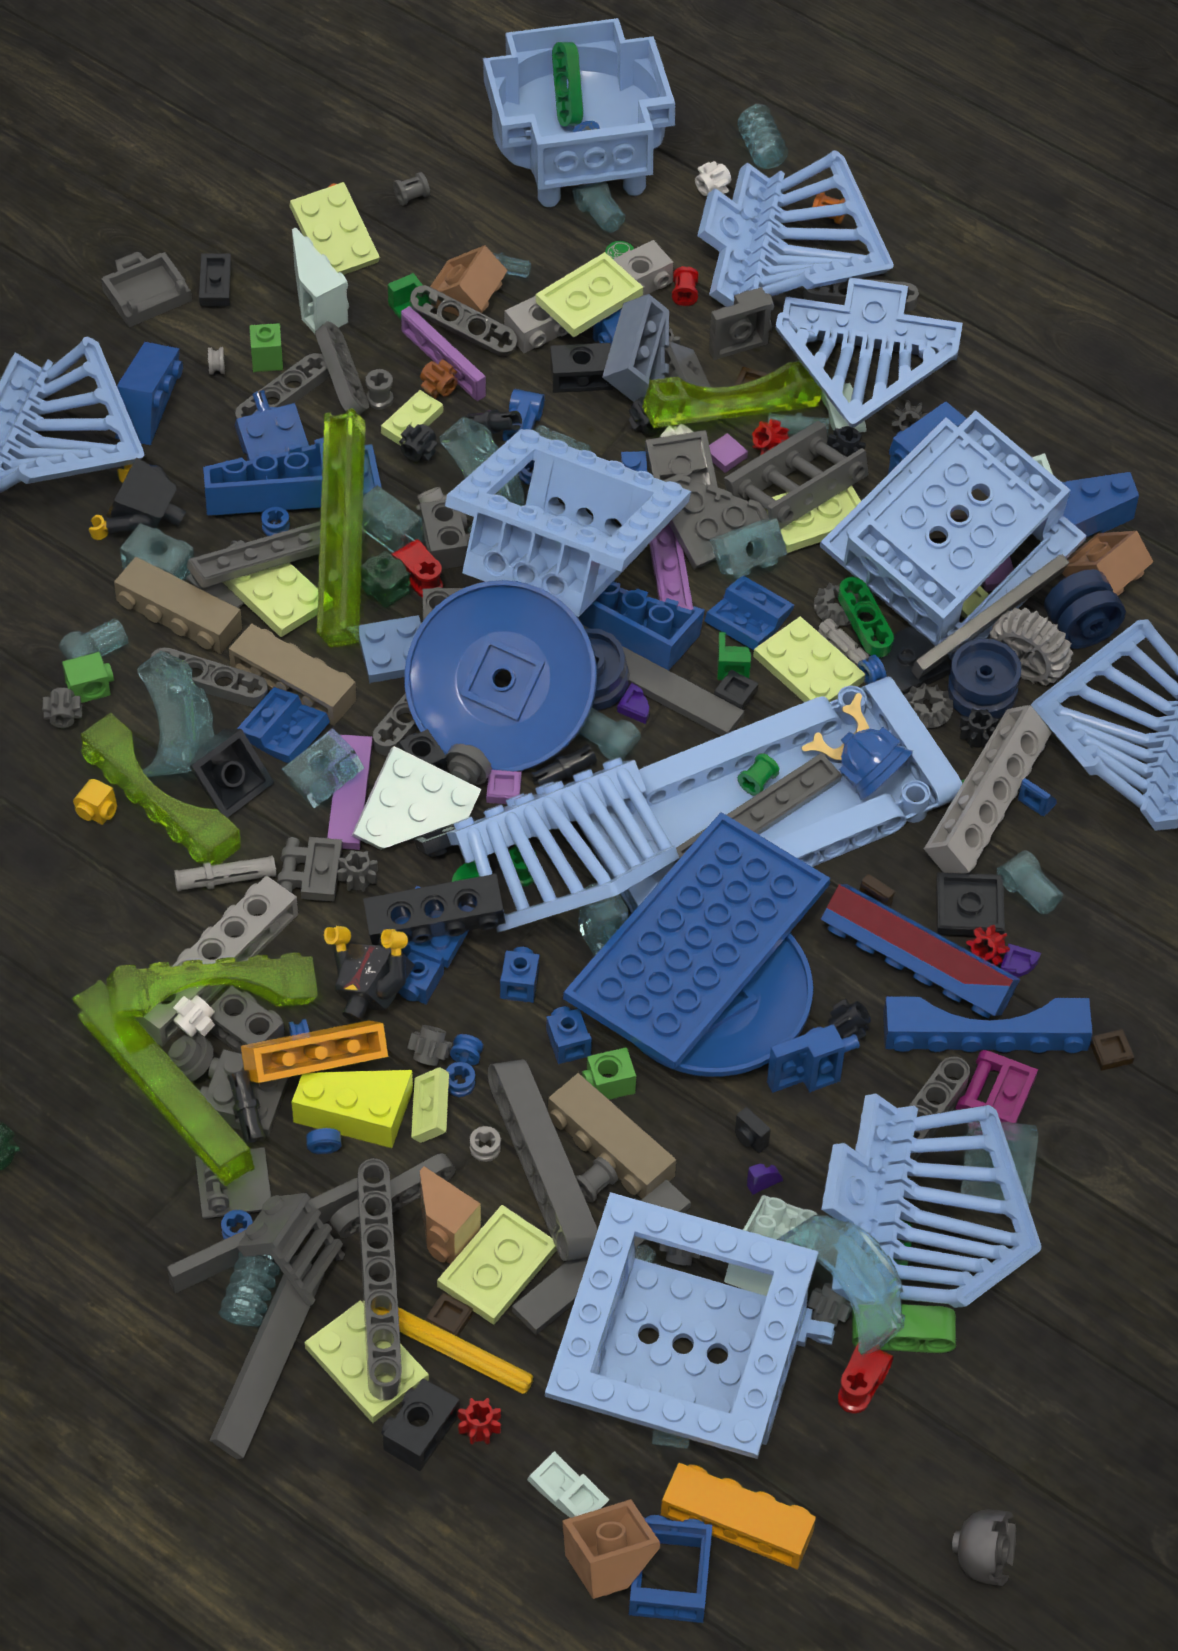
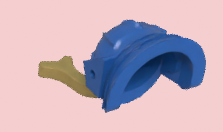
M857 693L850 705L842 707V712L849 714L856 721V731L854 733L849 731L841 739L843 744L836 749L829 747L824 742L821 733H815L813 741L803 745L801 750L804 752L811 750L819 751L834 760H842L843 766L839 769L841 774L852 786L855 785L856 793H858L860 800H864L910 757L913 750L899 746L900 741L884 727L880 730L869 729L861 711L862 695Z

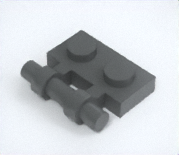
M294 837L288 838L286 847L282 849L281 853L283 868L282 872L278 874L277 883L291 893L296 887L301 888V899L334 902L338 881L339 858H341L343 847L342 839L309 837L308 848L299 847V839ZM305 863L304 872H295L296 865Z

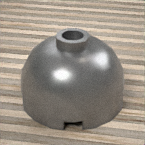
M1000 1510L978 1511L973 1513L963 1523L961 1531H955L952 1541L953 1553H958L960 1566L965 1574L973 1580L1003 1586L1007 1582L1009 1576L1002 1575L1004 1564L1007 1562L1011 1566L1013 1565L1016 1546L1015 1524L1008 1523V1519L1013 1517L1011 1512Z

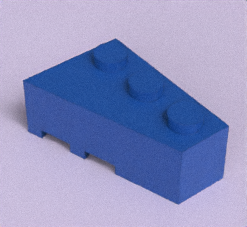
M144 342L117 384L118 391L141 444L151 445L176 380L180 379L182 375L183 361H179V348ZM116 433L115 438L119 439V436Z
M1131 472L1062 482L1071 490L1063 516L1086 534V537L1099 531L1104 533L1134 519L1139 494Z

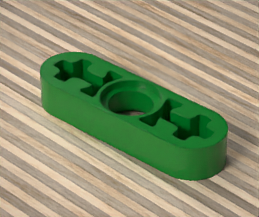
M557 42L552 49L557 119L560 125L564 127L577 126L583 120L578 49L573 42Z
M857 577L845 578L840 583L838 600L862 646L869 655H876L877 657L888 655L892 649L894 635L867 584ZM856 593H858V597H857V602H858V603H857V604H856V598H855V596H854V594H856ZM861 612H867L874 619L870 622H864L857 615ZM875 630V636L877 637L878 641H873Z

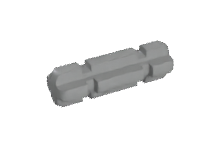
M828 618L819 625L818 632L825 639H830L829 642L847 658H850V661L857 667L859 661H868L869 655L861 647L857 648L858 644L841 628L837 629L839 626L832 619Z

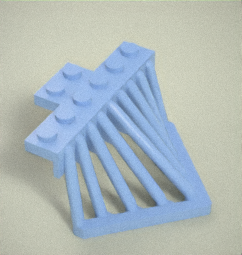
M834 150L785 179V173L781 170L771 178H768L752 165L746 163L740 168L732 200L716 188L708 193L697 236L719 251L709 293L711 297L724 306L729 307L734 305V295L747 290L750 291L762 287L765 293L774 296L801 286L806 289H812L849 281V277L860 279L884 274L893 268L894 264L849 166L844 156ZM829 167L833 172V176L783 194V192ZM833 188L839 189L845 198V202L840 204L789 211L781 208ZM849 214L854 218L857 228H787L782 223ZM781 239L860 240L866 244L869 254L862 255L788 245Z
M849 277L845 305L786 297L784 310L777 317L776 330L850 427H856L951 360L957 361L963 323L906 315L904 311L908 286ZM822 340L823 343L819 351L813 356L806 347V343ZM836 343H842L835 374L831 380L825 372L824 366ZM856 345L861 346L852 397L849 403L842 392ZM874 348L880 349L873 397L863 404ZM892 351L899 352V380L887 388ZM911 354H916L923 359V363L911 371Z
M84 337L80 344L53 366V362L48 359L42 368L16 352L11 357L0 379V493L21 481L25 484L126 466L133 464L136 457L139 459L143 458V448L99 342L90 337ZM85 355L87 362L59 377ZM87 376L94 378L98 386L94 392L50 401L42 400ZM98 403L106 405L109 412L106 418L44 419L39 416ZM110 429L118 434L121 442L113 445L43 437L35 431H106Z
M1148 619L1138 620L1033 701L1031 706L1089 775H1098L1140 808V811L1155 831L1178 828V701H1167L1111 665L1121 656L1131 657L1178 700V683L1138 648L1137 644L1146 638L1177 676L1178 656ZM1103 675L1108 680L1167 716L1155 717L1088 687L1086 683L1095 676ZM1079 695L1089 702L1157 732L1144 734L1063 707L1061 703L1070 696Z
M621 757L609 760L602 764L604 769L596 773H593L591 769L573 775L575 781L563 785L562 781L546 783L535 788L537 792L535 795L532 793L524 795L522 793L507 799V806L505 807L498 805L485 810V817L473 821L472 817H468L454 823L455 829L447 832L451 845H459L465 863L475 860L479 876L492 874L487 855L495 852L517 910L509 914L504 913L506 923L500 924L496 928L497 932L616 896L679 859L675 846L671 845L642 795L646 788L635 760L622 762ZM630 798L660 852L654 853L623 800ZM612 806L643 858V862H640L606 807ZM588 814H595L629 870H625ZM570 821H577V823L579 824L587 838L590 840L598 854L601 856L609 870L612 872L614 879H610L606 870L600 864L598 859L592 853L590 848L581 838V836L573 827ZM559 829L597 881V886L583 889L581 882L549 830ZM538 837L571 894L559 898L556 897L529 838ZM514 844L517 845L544 901L543 903L529 906L507 847Z
M878 1094L865 1095L856 1148L854 1150L845 1143L833 1145L821 1210L843 1224L835 1273L833 1275L832 1290L854 1305L886 1303V1298L943 1303L949 1304L954 1308L966 1307L1040 1252L1041 1243L997 1110L992 1106L986 1105L917 1117L918 1108L915 1106L896 1108ZM979 1121L983 1135L923 1139L913 1137L914 1131ZM984 1149L990 1153L994 1168L919 1163L910 1158V1153ZM907 1176L996 1182L1000 1184L1005 1200L917 1185ZM904 1198L995 1214H1005L1012 1220L1015 1233L923 1211ZM902 1220L1001 1245H990L912 1228ZM897 1239L983 1258L977 1259L907 1247ZM893 1258L963 1270L964 1272L898 1265ZM986 1258L995 1259V1261L991 1263ZM969 1272H974L977 1274L972 1276ZM890 1278L959 1287L947 1290L894 1285L891 1283Z

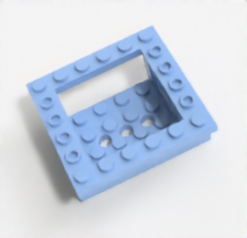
M975 410L959 427L948 418L941 421L820 542V547L854 577L862 579L875 595L917 631L927 637L932 644L937 646L1058 555L1063 554L1067 559L1085 541L1087 535L1063 516L1071 490ZM979 489L989 498L984 501H978L973 498L971 492ZM954 510H962L967 514L968 519L964 522H956L951 518L950 514ZM934 531H940L945 534L947 540L937 544L930 540L929 535ZM1030 534L1039 539L1041 543L960 623L959 619L964 601ZM992 626L973 640L979 638L989 639L991 637L990 632L993 629Z
M520 429L447 494L445 506L474 517L462 573L485 582L508 580L539 587L561 600L579 617L687 505L691 491L682 488L676 482H665L654 478L648 472L629 469L621 462L599 458L591 451L569 447L564 441L547 439L540 436L534 430ZM531 460L535 461L525 506L509 502L503 496L494 495ZM558 498L562 499L565 505L561 504ZM586 508L593 513V516L586 511ZM614 518L617 519V520L621 523L622 526H619V525L614 521Z
M610 1192L547 1384L545 1397L758 1459L761 1445H767L805 1318L808 1288L818 1258V1251ZM635 1236L772 1275L767 1296L636 1259ZM645 1328H653L658 1332L659 1338L652 1344H645L640 1341L638 1335ZM679 1338H687L693 1343V1349L687 1354H679L673 1349V1343ZM713 1348H722L727 1352L728 1358L721 1364H714L709 1361L707 1354Z

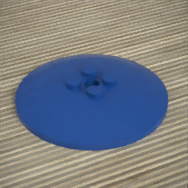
M508 580L477 583L455 592L439 603L427 615L413 637L406 659L404 674L406 699L420 732L428 729L445 755L454 744L471 745L484 753L491 763L492 770L512 772L524 771L545 763L569 745L582 729L589 716L597 685V665L593 646L585 628L576 615L551 593L527 583ZM507 670L511 673L512 677L510 684L503 688L497 687L495 684L496 674L499 671Z
M790 933L675 1070L708 1077L745 1073L769 1063L771 1047L777 1042L786 1038L794 1039L800 1035L807 1022L812 1005L813 980L806 955ZM636 1046L638 1049H640V1050H641L644 1054H646L648 1057L652 1058V1059L655 1060L656 1062H658V1063H660V1064H662V1065H664V1066H666V1067H668V1068H671V1067H669L668 1065H666L665 1063H663V1062H661L660 1060H658L657 1058H655L654 1056H652V1055H650L649 1053H647L646 1051H644L643 1049H641V1048H639L638 1046Z

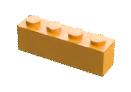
M370 1020L241 1046L244 1070L249 1071L250 1081L257 1083L388 1057L384 1025L381 1022Z
M678 1463L662 1499L661 1516L681 1522L686 1519L700 1520L705 1524L712 1525V1536L797 1570L814 1532L816 1516L811 1515L807 1509L801 1506L785 1505L776 1501L768 1493L761 1491L755 1493L742 1488L735 1480L729 1478L720 1479L709 1475L706 1470L697 1465L687 1466L682 1463Z

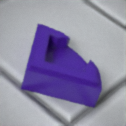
M631 683L617 705V712L646 724L649 717V704L643 694V690Z
M1008 944L1010 951L1005 953L1001 969L1015 977H1021L1036 967L1041 953Z
M757 1164L748 1169L747 1187L752 1195L783 1181V1177L775 1165L765 1168L764 1164Z

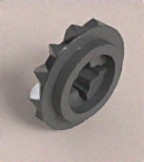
M829 582L826 588H819L814 598V609L819 618L823 621L828 618L832 619L838 626L851 624L842 606L834 603V598H838L840 584L834 586ZM858 593L854 594V596H855V598H856V604L858 603V602H857ZM863 612L859 613L857 617L860 618Z
M925 683L918 688L912 686L910 691L904 694L926 728L939 727L945 724L952 716L953 700H950L948 691H941L938 684L934 687L926 686ZM925 699H928L929 702L933 704L931 712H929V709L926 707L925 704H923V701Z

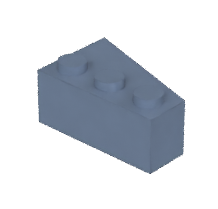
M650 294L623 303L602 378L633 402L640 397L648 396L653 397L655 401L661 400L663 403L669 401V391L665 390V375L669 374V364L665 363V347L669 346V310Z

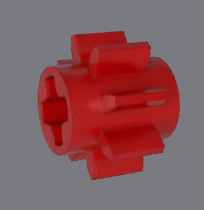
M770 419L769 423L760 421L759 426L752 432L753 449L761 450V455L787 440L789 438V429L781 427V421Z
M995 925L989 926L986 933L981 927L976 928L974 934L977 938L966 941V944L971 946L972 953L988 962L991 959L995 965L1003 962L999 954L1010 951V948L1005 946L1004 941L1007 933L999 934L995 932ZM988 940V946L993 947V950L988 952V946L983 945V942Z
M470 1398V1405L467 1409L458 1410V1418L462 1421L458 1424L459 1434L467 1433L470 1437V1444H473L475 1441H484L486 1444H489L492 1433H501V1424L498 1422L501 1418V1409H492L489 1405V1398H486L484 1401H475L473 1398Z

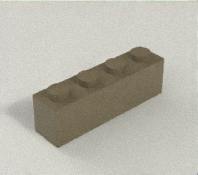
M135 557L114 581L116 600L124 608L133 609L145 615L152 622H159L170 628L175 634L186 636L196 641L205 649H211L222 654L242 630L241 609L138 557Z
M251 623L229 648L230 667L263 677L267 681L269 690L276 687L299 695L303 705L326 712L330 720L329 724L333 726L356 701V683L348 674L332 669L321 659L307 655L296 645L280 640L267 629H261Z
M579 1073L548 1098V1113L553 1125L560 1130L564 1129L567 1131L581 1150H588L596 1158L602 1157L609 1162L630 1194H637L643 1199L666 1179L670 1181L675 1177L676 1159Z

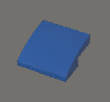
M742 575L726 588L724 598L707 611L704 622L721 632H726L728 636L754 650L772 637L792 612L794 604Z
M273 687L237 729L243 730L253 746L283 762L293 765L329 724L330 720L326 712L303 705L299 695Z

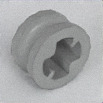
M212 347L208 348L210 375H213L215 371L225 374L223 347H219L216 351Z
M482 1126L472 1132L470 1135V1152L475 1159L487 1162L492 1161L499 1155L501 1138L496 1129ZM481 1140L482 1142L486 1143L488 1140H490L491 1147L485 1145L482 1148H480L479 1141Z

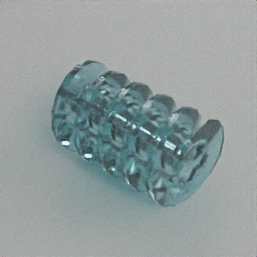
M758 104L743 111L738 118L737 126L752 156L753 162L763 169L779 166L787 158L788 148L785 146V141L781 137V133L774 122L773 116L770 114L769 108L766 105Z
M239 1250L238 1260L234 1265V1272L230 1276V1284L226 1288V1296L221 1303L222 1309L218 1312L223 1319L242 1326H260L262 1324L263 1317L260 1314L265 1313L268 1309L264 1301H269L272 1297L268 1289L275 1287L276 1281L273 1277L280 1273V1268L273 1263L274 1259L270 1254L244 1257Z

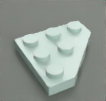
M393 746L351 836L380 850L468 818L481 789Z

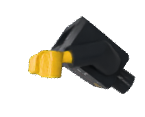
M136 457L133 464L126 465L124 469L119 468L117 470L119 480L123 484L106 514L109 518L105 521L102 516L95 515L91 519L93 527L89 528V532L95 540L104 539L108 533L147 531L152 533L157 528L161 519L178 527L186 511L170 503L177 487L171 482L162 467L146 464Z
M344 926L327 927L324 931L326 943L336 945L337 951L334 952L337 966L335 991L347 1001L342 1013L343 1016L350 1021L358 1023L361 1022L367 1009H387L399 990L405 985L407 977L415 966L405 956V953L401 952V949L405 948L408 943L406 934L397 932L394 929H385L381 934L383 946L350 944L349 949H347L346 944L351 939V932L348 928Z

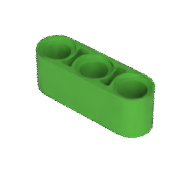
M885 1303L856 1305L852 1309V1343L856 1347L860 1341H863L880 1350L950 1352L956 1347V1314L953 1309L943 1306Z

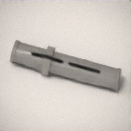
M273 855L211 865L208 862L203 863V867L174 870L177 892L205 886L207 889H214V885L264 878L266 875L268 877H276Z

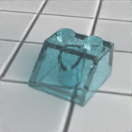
M979 1121L966 1124L965 1136L983 1135ZM1001 1122L1027 1203H1030L1038 1144L1036 1125ZM984 1149L963 1150L962 1166L994 1168L988 1151ZM961 1180L960 1193L1005 1200L1001 1186L996 1182Z

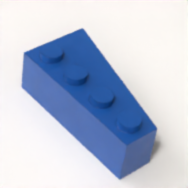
M325 438L314 440L315 445L303 448L300 444L288 446V451L271 455L270 451L259 453L255 459L249 461L238 458L203 467L207 515L263 512L267 508L276 506L282 507L285 510L331 507L330 478Z
M613 581L579 617H576L582 625L589 629H601L613 634L623 647L669 671L700 636L705 610L695 606L692 610L678 606V601L666 598L665 602L648 597V592L640 589L628 591L620 588V583Z

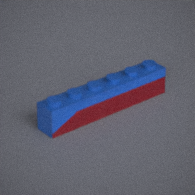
M848 884L838 885L821 918L822 921L829 924L827 929L843 938L848 934L858 940L856 945L859 948L874 954L875 950L886 956L884 961L901 970L904 966L915 972L913 976L915 979L929 986L933 982L944 988L942 992L944 995L958 1002L962 998L973 1004L971 1008L973 1011L987 1018H990L991 1014L994 1016L1003 1014L1020 981L1019 978Z

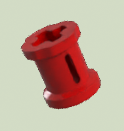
M681 266L673 272L675 288L672 291V300L676 304L690 306L697 301L698 291L696 290V284L698 283L699 273L696 269Z

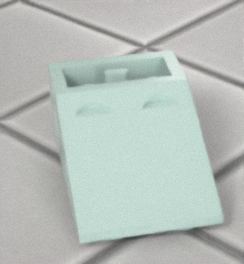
M297 228L292 229L294 267L301 318L314 334L327 321L332 322L339 328L348 323L347 309H349L346 290L348 282L341 272H336L328 258L324 254L321 255L314 248L309 237H304Z
M762 1195L743 1230L816 1251L828 1218L820 1216L812 1210L801 1209L787 1204L779 1198H770ZM729 1263L724 1282L767 1296L773 1276Z

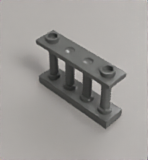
M816 421L724 477L726 491L732 492V495L744 500L751 498L759 502L768 510L770 530L776 533L868 476L866 451L861 448L848 457L844 456L827 445L826 425ZM821 455L835 465L823 472L811 464L810 461ZM798 469L810 477L811 480L799 486L785 476ZM775 484L788 494L775 500L762 490Z

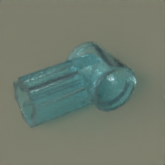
M606 181L582 184L573 188V197L578 208L582 212L588 211L603 231L614 232L625 222V214L611 198L610 189Z
M112 619L86 633L73 631L67 634L61 640L59 649L67 660L100 652L102 657L128 644V637L121 623L117 619Z
M591 708L587 720L578 733L599 745V749L609 760L621 757L623 760L641 739L640 732L630 722L626 720L615 722L594 708Z
M1027 850L1021 851L997 868V875H1003V886L1010 892L1018 891L1040 914L1045 913L1047 915L1063 898V893L1041 872L1039 862Z

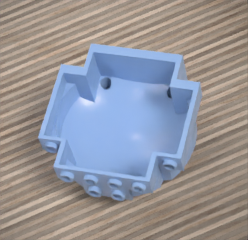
M618 18L505 33L506 56L483 58L484 83L492 109L493 135L498 148L514 165L531 169L536 180L538 200L545 207L557 205L561 199L560 187L623 179V188L629 195H640L646 188V176L653 175V149L661 145L665 127L675 126V101L654 36L625 40ZM557 42H573L577 46L583 102L582 122L595 121L599 124L600 129L572 132L576 126L564 127L560 125L557 119L552 64V49Z

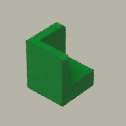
M414 273L388 284V305L400 320L401 311L410 306L412 291L416 287L422 286V283ZM424 294L422 298L416 297L419 299V306L423 307L425 303L431 305L428 301V295Z
M719 632L717 680H723L731 669L749 678L751 665L750 649L748 647L725 646L726 632Z

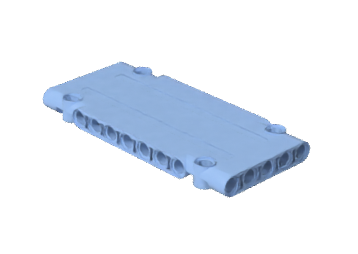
M889 676L861 688L851 685L846 686L839 691L838 699L831 702L822 696L814 698L639 770L646 788L642 795L671 845L676 848L707 828L720 812L727 815L754 797L743 790L737 777L741 771H747L754 764L755 757L758 754H767L776 761L780 768L779 775L774 779H770L763 786L765 790L821 753L813 750L805 752L801 750L803 745L813 741L815 733H821L824 742L833 749L840 747L843 744L841 739L849 731L854 733L857 729V723L854 718L842 712V707L850 705L855 694L860 693L862 695L861 711L869 729L880 730L882 727L886 728L900 741L899 746L913 750V753L880 787L864 800H860L858 793H856L855 785L852 786L842 776L840 782L760 834L763 838L811 867L891 835L901 829L906 821L913 823L922 821L928 811L952 802L962 786V782L894 680ZM826 756L840 772L839 769L843 766L842 760H834ZM630 798L623 800L654 853L660 852ZM612 806L606 807L640 862H643V858ZM588 814L625 870H629L595 814ZM587 838L610 878L614 879L612 872ZM675 861L620 893L632 913L676 864Z

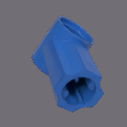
M514 389L510 399L509 412L518 411L522 417V424L513 425H520V429L533 430L535 422L541 419L545 395ZM504 430L503 440L507 442L519 430Z

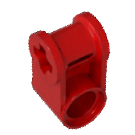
M415 539L389 555L394 571L420 597L423 598V589L443 588V582L440 578L442 573L441 564L432 556L420 540Z
M860 1341L841 1377V1388L837 1397L840 1407L849 1413L864 1411L879 1385L885 1380L894 1356L866 1342Z

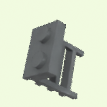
M307 1193L272 1196L265 1201L262 1211L255 1221L247 1227L245 1235L237 1247L244 1257L270 1254L307 1305H313L315 1298L311 1292L334 1257L336 1260L344 1258L345 1254L341 1250L343 1243L340 1239L334 1240L331 1236V1226L321 1222L319 1219L321 1212L318 1208H311L308 1203L310 1197ZM313 1227L315 1231L292 1265H290V1259ZM324 1242L326 1246L304 1279L301 1280V1275Z

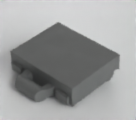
M139 252L115 260L116 273H111L101 278L103 292L128 327H132L192 301V293L185 279L165 252L154 255L149 259H146Z

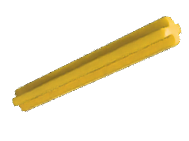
M377 1307L373 1312L377 1315H385L389 1313V1310L384 1307ZM398 1307L399 1332L522 1394L527 1393L533 1383V1375Z

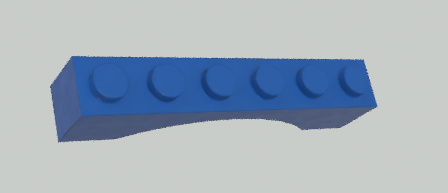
M886 997L883 1012L885 1049H895L902 1052L911 1049H929L934 1052L944 1050H964L966 1052H976L978 1050H997L999 1052L1031 1050L1040 1053L1047 1050H1065L1069 1053L1088 1051L1092 1037L1089 998H1055L1042 1008L1027 1015L991 1021L969 1019L950 1014L931 1005L921 997Z

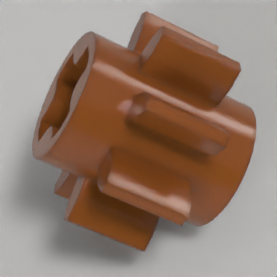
M441 359L439 364L431 361L421 372L420 379L423 381L421 387L435 399L439 393L442 396H448L457 386L458 379L455 377L457 371L444 359Z

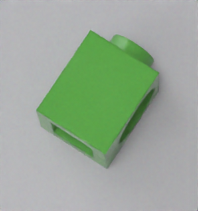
M280 323L250 325L253 372L283 370Z
M100 652L62 661L67 688L71 689L75 696L81 697V703L111 695L109 682L114 681L113 673L109 663L103 664Z
M627 1047L587 1056V1070L582 1071V1077L608 1100L635 1094L636 1074ZM603 1074H611V1075H614V1076H613V1077H610V1078H607V1077H603L602 1075H603Z

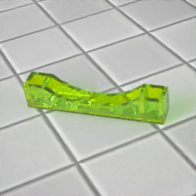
M796 361L788 362L774 372L759 379L730 387L710 388L697 386L684 381L678 376L650 380L642 407L653 428L816 407L819 405L823 391L802 363Z
M111 712L81 734L83 747L81 752L86 761L91 765L96 764L111 784L117 783L132 803L140 804L145 809L150 820L154 823L159 822L165 827L170 838L176 843L181 842L196 862H210L211 865H217L241 848L239 829L219 810L183 803L164 793L148 779L136 760L132 732Z
M298 952L281 955V959H269L268 955H256L249 957L248 961L236 962L234 957L217 959L213 964H203L202 960H189L183 962L182 966L170 967L168 962L153 963L149 965V968L136 969V965H122L116 967L115 971L106 979L111 1019L145 1017L157 1004L171 995L189 988L205 985L234 986L235 988L244 989L259 995L275 1006L309 1004L318 996L313 957H301V953Z

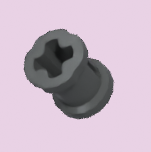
M418 172L415 174V177L404 181H393L396 199L402 206L407 205L409 200L422 196L426 198L430 196L429 184L422 172Z
M383 369L373 370L366 376V386L369 389L366 396L372 408L378 410L385 409L393 403V393L390 391L393 385V377L388 371Z
M597 1157L593 1160V1166L584 1174L575 1176L585 1201L589 1203L597 1199V1194L608 1184L613 1185L618 1181L616 1171L602 1157Z

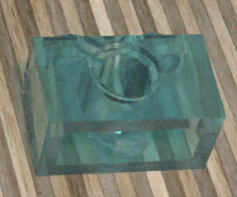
M378 485L356 502V521L369 536L392 553L415 539L423 542L422 517Z
M777 518L762 519L710 539L721 574H733L734 578L752 573L751 567L759 564L761 568L779 563L778 557L788 554ZM749 542L753 545L751 557L746 552V546Z
M140 523L120 548L122 568L125 569L135 557H138L185 581L186 577L191 573L187 568L188 559L194 558V549L185 541L176 540L163 534L157 528H150Z
M332 728L283 767L282 770L293 788L315 808L345 783L353 779L364 769V766L355 750Z
M598 883L591 884L585 889L597 886ZM619 894L579 907L578 929L594 956L628 919V908Z

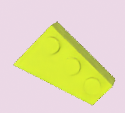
M412 1070L302 1074L292 1099L293 1122L317 1129H336L343 1136L392 1148L413 1092Z

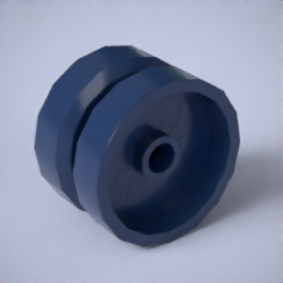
M1096 569L1083 570L1063 579L1051 589L1044 602V609L1052 623L1058 624L1057 629L1066 633L1065 639L1071 643L1070 647L1073 649L1086 648L1108 638L1120 627L1126 615L1124 605L1117 594L1113 592L1103 572Z
M586 628L585 630L593 646L597 665L596 693L591 710L599 711L613 706L622 699L629 687L630 673L622 645L614 635L601 629Z
M983 638L968 641L958 648L952 658L948 680V693L950 700H953V708L968 718L971 709H987L993 718H1002L1006 710L1011 709L1017 699L1018 686L1021 679V662L1016 652L1005 643L995 639Z

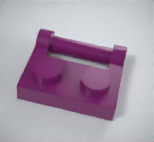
M987 1050L980 1051L976 1060L978 1066L965 1095L959 1098L956 1110L990 1105L997 1110L1002 1127L1014 1130L1037 1077L1038 1069ZM993 1070L999 1071L1000 1073L987 1102L979 1101L978 1097L989 1072Z

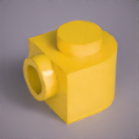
M90 779L73 800L76 807L75 811L81 818L87 821L92 819L102 825L106 820H110L114 816L117 809L113 787L95 779Z

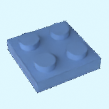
M419 615L357 626V635L369 683L405 677L408 651L413 637L421 625Z

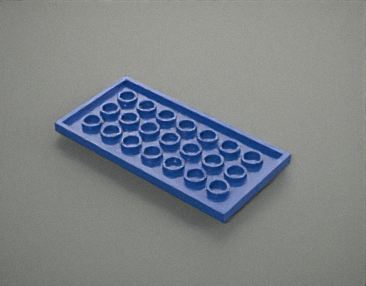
M720 812L564 991L563 999L675 1070L829 887L830 878Z

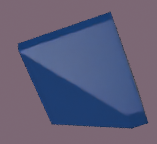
M1026 778L1022 780L1018 800L1041 816H1045L1057 804V800Z

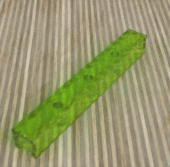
M353 408L347 409V414L333 416L331 413H324L317 634L330 648L359 643L366 421Z
M101 979L93 986L73 997L74 1003L82 1011L78 1014L79 1020L224 1186H227L248 1171L251 1172L255 1169L250 1148Z

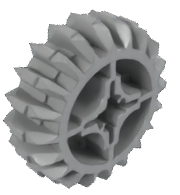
M1027 608L1007 610L992 626L993 629L990 632L991 637L989 639L1005 643L1016 652L1021 662L1022 679L1030 680L1033 684L1040 682L1042 685L1047 686L1050 682L1055 683L1067 671L1072 661L1071 656L1073 652L1070 649L1071 643L1065 639L1066 633L1057 629L1058 624H1052L1048 621V617H1041L1038 611L1031 613Z

